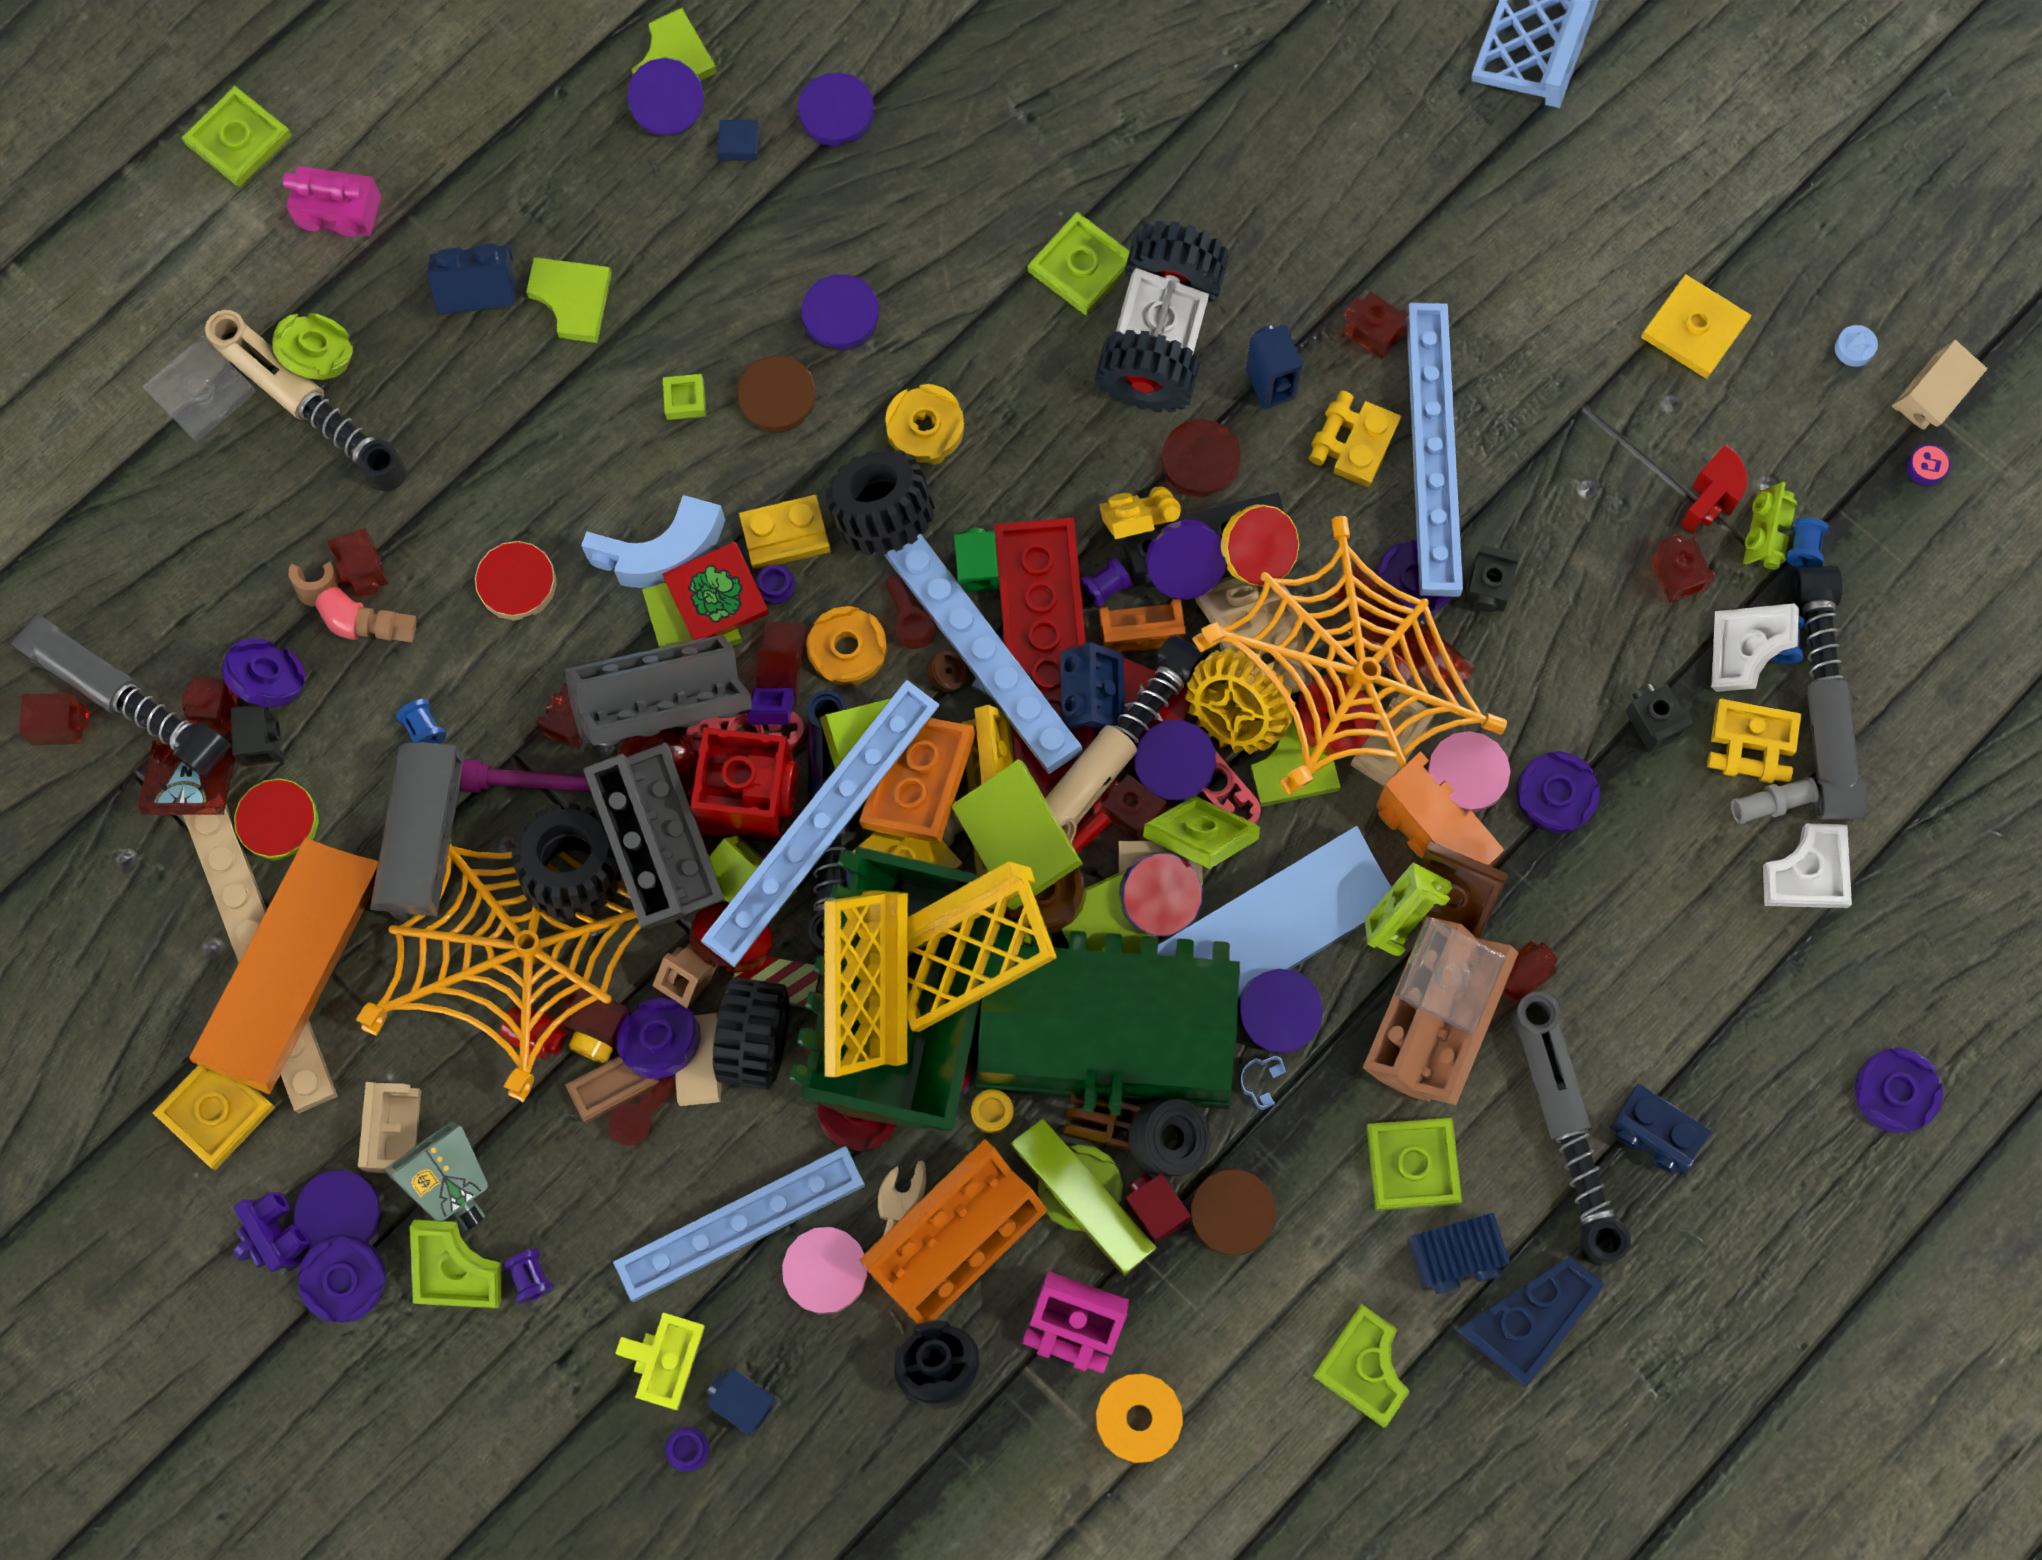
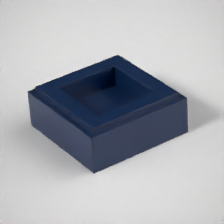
M720 120L719 160L757 161L758 120Z

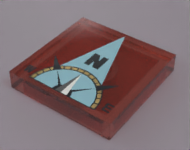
M153 740L138 804L141 815H224L236 759L233 756L232 747L210 775L204 778L173 755L174 750L171 749L170 744L166 745L161 740Z

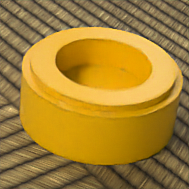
M574 1032L569 1043L572 1051L601 1064L607 1063L613 1051V1048L580 1032Z
M995 1089L981 1092L975 1097L971 1106L973 1122L983 1132L990 1134L1002 1132L1010 1125L1013 1119V1104L1010 1098L1002 1091Z

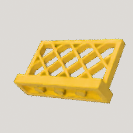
M1008 861L907 918V956L913 953L923 956L915 979L907 976V1018L912 1031L920 1032L1057 958L1031 889V885L1036 883L1030 867ZM1020 895L1024 907L1020 919L1016 923L1004 918V914L1009 900ZM982 915L991 918L983 942L969 936L975 919ZM1001 923L1016 928L1008 952L993 946ZM1025 933L1035 936L1040 949V953L1027 960L1018 956ZM947 934L957 937L949 960L935 955L941 938ZM967 942L981 947L973 970L959 965ZM991 952L1005 957L1000 974L994 978L983 975ZM933 960L947 966L939 989L925 983ZM957 970L971 976L965 993L959 997L949 994ZM924 989L936 994V998L931 1012L921 1017L917 1004Z
M866 891L862 892L860 896L825 901V1076L839 1077L885 1064L895 1066L907 1064L908 893ZM841 910H843L848 918L843 930H841ZM857 932L860 940L854 950L850 943ZM844 956L848 964L841 974V960ZM857 975L860 983L854 993L850 986ZM845 1000L848 1007L841 1017V1004ZM857 1018L860 1026L854 1036L850 1030ZM845 1043L848 1050L841 1062V1047Z

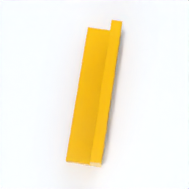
M990 705L974 708L975 719L962 722V724L972 725L975 731H977V736L975 735L966 763L969 793L1014 762L1011 724L1000 709ZM974 847L976 874L983 876L988 873V870Z

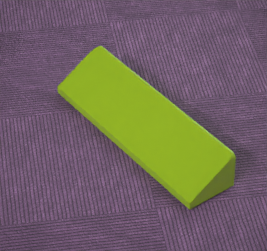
M1044 1119L1011 1143V1148L1124 1277L1157 1248Z

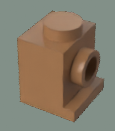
M696 937L684 949L679 946L672 955L667 953L663 957L653 987L688 1008L713 983L722 958L709 952Z

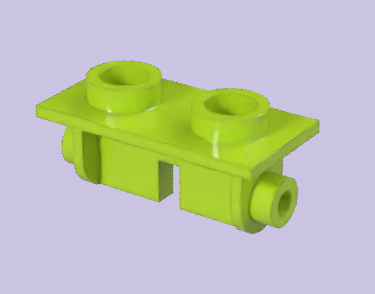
M1783 481L1758 491L1754 499L1751 527L1745 539L1746 551L1743 560L1745 565L1761 559L1764 561V567L1779 569L1780 564L1785 562L1789 536L1777 530L1778 528L1784 531L1791 529L1797 501L1794 499V493L1785 490L1786 483Z

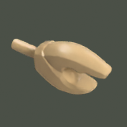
M918 1161L915 1174L911 1179V1187L907 1192L901 1193L895 1189L899 1174L898 1166L893 1167L882 1181L878 1193V1210L880 1218L887 1220L884 1235L923 1199L926 1189V1166L924 1161Z

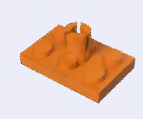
M930 718L867 798L859 820L862 828L940 844L952 809L951 805L954 803L976 735L974 727L972 725Z

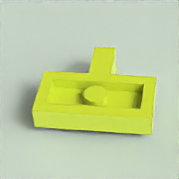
M663 1313L656 1335L646 1333L643 1343L623 1337L620 1338L615 1354L637 1361L634 1372L643 1374L635 1398L678 1411L705 1325Z

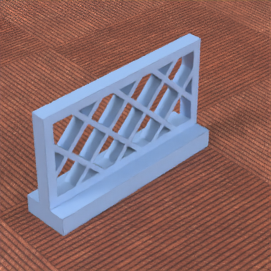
M1499 0L1472 72V81L1545 97V105L1560 108L1599 0H1570V2L1569 0H1541L1539 2L1537 0H1528L1531 6L1516 13H1513L1508 5L1510 0ZM1561 2L1566 10L1565 15L1550 21L1544 9ZM1537 14L1543 25L1526 33L1520 21ZM1513 25L1520 37L1502 45L1497 37V33ZM1549 33L1555 44L1539 53L1532 41ZM1525 45L1532 57L1514 64L1508 53ZM1500 56L1508 67L1499 73L1484 71L1486 63ZM1538 64L1543 72L1541 82L1524 80L1520 72Z

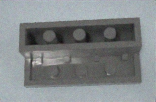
M722 634L565 669L571 708L578 732L584 744L592 743L593 746L598 744L610 746L619 743L621 739L637 735L644 737L653 736L663 729L676 726L692 727L699 724L702 720L715 717L731 718L738 715L741 711L752 709L751 694L738 679L735 649Z
M412 742L402 744L398 749L370 909L388 911L400 922H407L415 914L436 917L438 915L464 763V756L456 745Z
M667 743L630 757L621 754L583 768L641 928L648 929L687 917L688 914L725 901Z

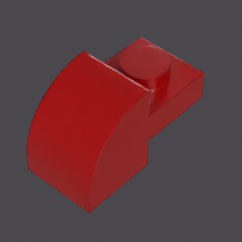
M1726 444L1704 467L1692 486L1702 495L1691 506L1680 524L1692 534L1702 523L1709 527L1722 511L1730 516L1745 493L1747 486L1745 465L1739 455Z

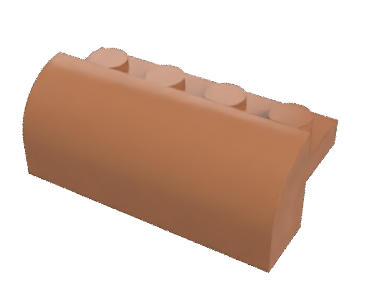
M1426 917L1363 1068L1380 1082L1410 1097L1428 1103L1433 1099L1457 1105L1519 952L1511 945L1478 939L1460 923Z

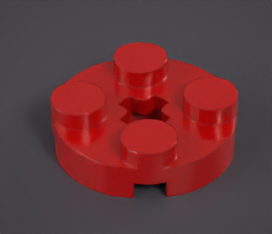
M1330 675L1321 676L1332 695L1334 709L1337 711L1341 703L1336 685ZM1346 676L1339 677L1346 696L1350 686L1346 681ZM1314 679L1306 687L1311 693L1320 717L1321 733L1323 734L1330 723L1326 715L1328 707L1326 698ZM1362 690L1357 693L1354 700L1368 697ZM1301 692L1295 707L1300 715L1308 745L1313 748L1316 745L1314 721L1306 699ZM1371 704L1352 706L1346 712V714L1357 712L1374 713ZM1363 718L1342 721L1334 734L1348 729L1376 730V721ZM1370 735L1347 736L1329 742L1324 751H1327L1324 755L1329 756L1347 749L1360 748L1365 744Z

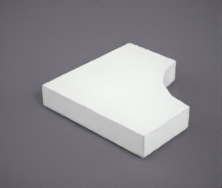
M1793 603L1715 611L1711 687L1716 692L1756 689L1759 674L1766 663L1781 651L1797 647L1799 608Z
M1805 824L1802 827L1800 843L1792 854L1782 860L1766 862L1763 865L1765 906L1849 908L1852 902L1847 825Z

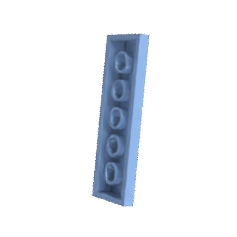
M1355 826L1158 945L1157 955L1176 957L1177 940L1192 939L1194 941L1193 958L1212 959L1213 942H1228L1230 944L1229 961H1240L1239 1001L1240 995L1247 983L1262 972L1279 968L1290 970L1365 925V917L1389 891L1391 885L1377 864L1358 826Z

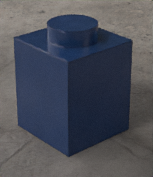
M732 1368L728 1375L721 1372L713 1381L707 1391L711 1399L706 1405L753 1438L779 1401Z

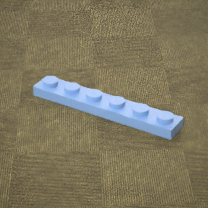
M845 1146L613 1263L630 1300L635 1302L865 1187V1184Z

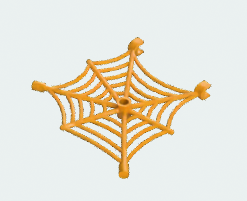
M1337 516L1331 520L1334 540L1338 541L1339 548L1331 561L1318 572L1295 580L1272 578L1268 573H1262L1260 576L1264 582L1262 592L1256 604L1244 617L1222 628L1218 622H1214L1202 628V633L1192 638L1200 653L1217 645L1222 640L1232 643L1267 674L1283 696L1297 728L1304 765L1289 772L1288 776L1279 781L1287 796L1313 781L1312 775L1319 769L1340 758L1359 754L1381 755L1395 758L1398 766L1403 768L1407 764L1405 756L1419 743L1438 732L1459 725L1481 723V728L1501 735L1507 725L1506 719L1490 713L1482 715L1471 698L1446 652L1429 610V601L1426 598L1420 600L1399 591L1382 580L1348 546L1347 539L1350 538V531L1346 516ZM1341 557L1343 575L1335 586L1323 594L1311 597L1289 595L1280 586H1299L1316 581L1331 570ZM1350 558L1362 572L1380 587L1398 598L1415 604L1414 609L1393 603L1370 590L1353 576ZM1345 583L1347 597L1330 610L1308 613L1298 604H1310L1326 600L1338 592ZM1354 585L1368 597L1388 608L1408 614V616L1403 619L1365 602L1356 596ZM1269 589L1281 599L1271 621L1253 638L1230 633L1255 616L1262 607ZM1286 605L1299 616L1290 634L1278 646L1260 641L1276 626ZM1357 605L1379 617L1400 625L1395 631L1378 627L1359 617ZM1347 606L1349 607L1351 621L1340 628L1325 630L1315 620L1333 616ZM1422 612L1443 662L1471 710L1458 704L1441 677L1417 621L1418 616ZM1303 622L1315 632L1302 652L1286 648L1297 636ZM1411 625L1426 662L1448 701L1430 695L1421 681L1404 633ZM1361 626L1390 637L1382 646L1372 644L1362 637ZM1352 628L1353 636L1345 641H1336L1331 636L1343 634ZM1319 638L1329 646V653L1326 659L1309 654ZM1398 640L1406 664L1419 690L1409 687L1396 667L1391 648ZM1354 643L1357 661L1343 647H1348ZM1248 647L1270 653L1289 672L1303 693L1314 721L1316 746L1310 756L1300 715L1288 691L1275 673ZM1364 647L1376 652L1372 658L1365 657ZM1335 653H1336L1346 664H1342V663L1333 661L1334 656H1335ZM1385 655L1390 670L1397 682L1380 676L1381 666L1379 662ZM1284 657L1297 660L1315 678L1326 698L1330 723L1323 734L1321 733L1320 717L1310 691L1296 670ZM1312 665L1326 668L1336 685L1341 703L1336 712L1330 691L1320 673ZM1335 671L1346 674V681L1350 686L1346 696L1342 682ZM1373 683L1386 688L1377 694ZM1366 690L1369 698L1354 700L1359 691ZM1394 691L1410 696L1398 703L1387 714L1380 702L1386 695ZM1417 700L1436 706V708L1423 710L1407 718L1394 730L1390 725L1389 720L1402 708ZM1372 704L1375 713L1357 712L1346 714L1349 707ZM1452 712L1466 718L1431 728L1413 739L1403 750H1401L1396 738L1410 724L1428 715ZM1357 718L1379 720L1383 731L1348 729L1334 734L1340 722ZM1370 735L1387 738L1392 750L1376 748L1347 749L1333 753L1318 761L1329 742L1347 736Z
M450 844L440 899L450 878L451 863L453 861L463 873L461 890L454 905L441 919L425 929L412 928L411 926L426 917V915H416L401 926L391 925L389 927V933L396 936L397 964L394 977L377 1005L371 1002L367 1003L359 1013L356 1021L363 1024L361 1027L363 1031L377 1036L383 1027L387 1012L392 1010L437 1012L467 1021L493 1038L517 1064L519 1068L512 1071L504 1087L509 1089L508 1095L524 1102L534 1082V1075L530 1074V1071L543 1043L557 1026L581 1008L597 1000H601L606 1004L611 1002L612 998L606 992L613 970L625 947L641 927L639 922H637L618 946L606 969L601 988H598L589 982L596 958L607 940L626 921L637 918L635 910H629L608 901L605 906L621 914L597 921L589 916H584L582 912H576L575 917L589 923L577 928L557 921L552 916H549L546 910L540 912L534 906L532 911L522 916L510 917L502 907L526 901L527 899L524 894L519 897L497 901L489 891L519 886L518 879L484 885L477 876L516 873L515 868L508 867L496 870L471 869L460 855L482 859L512 858V852H476L454 847ZM564 851L557 854L576 869L582 866L581 863ZM550 860L546 868L554 872H561L551 865ZM469 880L477 890L468 914L450 932L435 931V929L447 923L459 909L466 894ZM618 886L617 893L630 899L628 891ZM483 898L492 909L485 924L473 935L458 934L474 917ZM497 915L501 920L497 930L489 937H481L491 927ZM540 915L552 926L564 932L539 939L537 929ZM530 919L528 930L521 931L515 924ZM612 926L601 937L591 954L583 977L575 973L581 950L591 932ZM505 927L515 937L514 941L497 938L502 934ZM403 936L419 938L420 949L419 967L412 990L406 995L389 1001L402 973L404 963ZM582 936L574 950L569 968L557 961L559 952L566 940ZM426 939L442 941L443 962L438 981L420 988L426 966ZM449 942L465 944L462 971L446 977L450 961ZM556 944L551 956L544 952V947ZM472 945L484 946L487 951L488 960L470 967ZM492 947L509 949L510 951L494 957ZM520 957L524 963L523 979L515 971L501 964ZM540 961L545 963V965L532 976L533 965L537 964ZM493 968L510 976L522 988V1000L509 987L489 977L476 975ZM552 968L559 973L544 982L532 994V985L548 970ZM565 977L575 983L558 992L541 1006L531 1019V1004L547 988ZM466 980L486 983L507 994L521 1009V1030L507 1013L490 1000L464 990L446 987ZM580 988L592 994V996L578 1002L554 1020L539 1037L529 1055L530 1031L544 1012L561 998ZM432 993L461 996L482 1004L506 1021L520 1040V1054L518 1055L512 1046L491 1027L470 1015L447 1007L410 1002Z

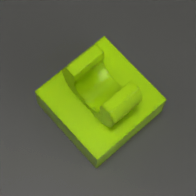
M702 374L663 377L664 408L667 420L706 417L704 379Z

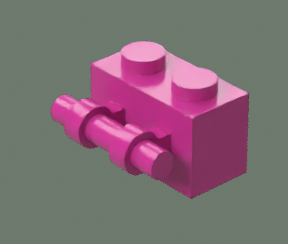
M297 166L295 174H284L283 186L284 188L291 189L286 208L296 225L308 231H319L320 229L336 231L338 234L346 237H355L357 234L371 236L381 194L372 177Z
M1047 1270L1030 1321L1031 1326L1044 1330V1333L1027 1327L1022 1344L1037 1349L1036 1354L1049 1358L1050 1355L1074 1363L1073 1368L1084 1372L1089 1368L1103 1374L1109 1357L1094 1352V1349L1110 1355L1113 1354L1127 1316L1129 1300ZM1057 1335L1069 1339L1071 1341L1080 1343L1081 1345L1077 1346L1072 1343L1058 1339Z

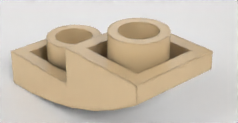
M718 1013L694 1015L700 1025L701 1041L693 1059L685 1068L675 1073L677 1102L679 1106L721 1102L722 1083L716 1081L713 1071V1045Z

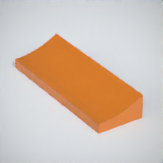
M305 837L189 1057L191 1062L270 1095L373 894L378 866L377 860L350 854Z

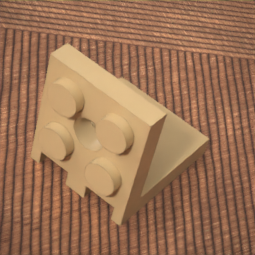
M1234 576L1220 579L1213 589L1202 596L1195 597V600L1210 624L1218 622L1222 628L1244 617L1252 609L1262 592L1263 586L1245 584ZM1280 585L1289 595H1291L1284 585ZM1269 589L1262 607L1255 616L1230 633L1253 638L1271 621L1281 599ZM1286 605L1276 626L1260 641L1278 646L1290 634L1299 616ZM1302 626L1297 636L1286 648L1302 652L1306 647ZM1222 640L1219 643L1221 652L1230 646L1236 652L1239 650L1228 641ZM1248 647V648H1249L1250 650H1252L1255 654H1258V653H1260V652H1261V655H1263V654H1265V653H1268V652H1264V651H1261V650H1257V649H1253V648ZM1284 657L1307 686L1312 681L1311 674L1297 660ZM1274 659V672L1276 674H1286L1282 684L1293 688L1291 694L1301 691L1289 672Z

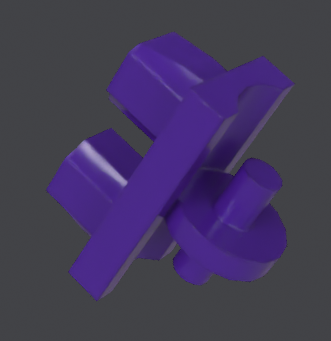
M270 1192L257 1200H241L233 1207L243 1224V1227L237 1230L242 1243L233 1251L237 1260L241 1261L252 1258L257 1268L266 1264L270 1272L286 1268L287 1271H292L301 1264L297 1256L309 1246L310 1240L304 1230L298 1225H290L284 1231L279 1226L277 1220L290 1211V1206L282 1193Z

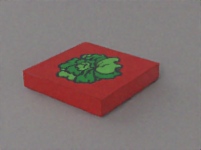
M736 541L662 574L692 640L720 634L724 635L769 615L768 608Z

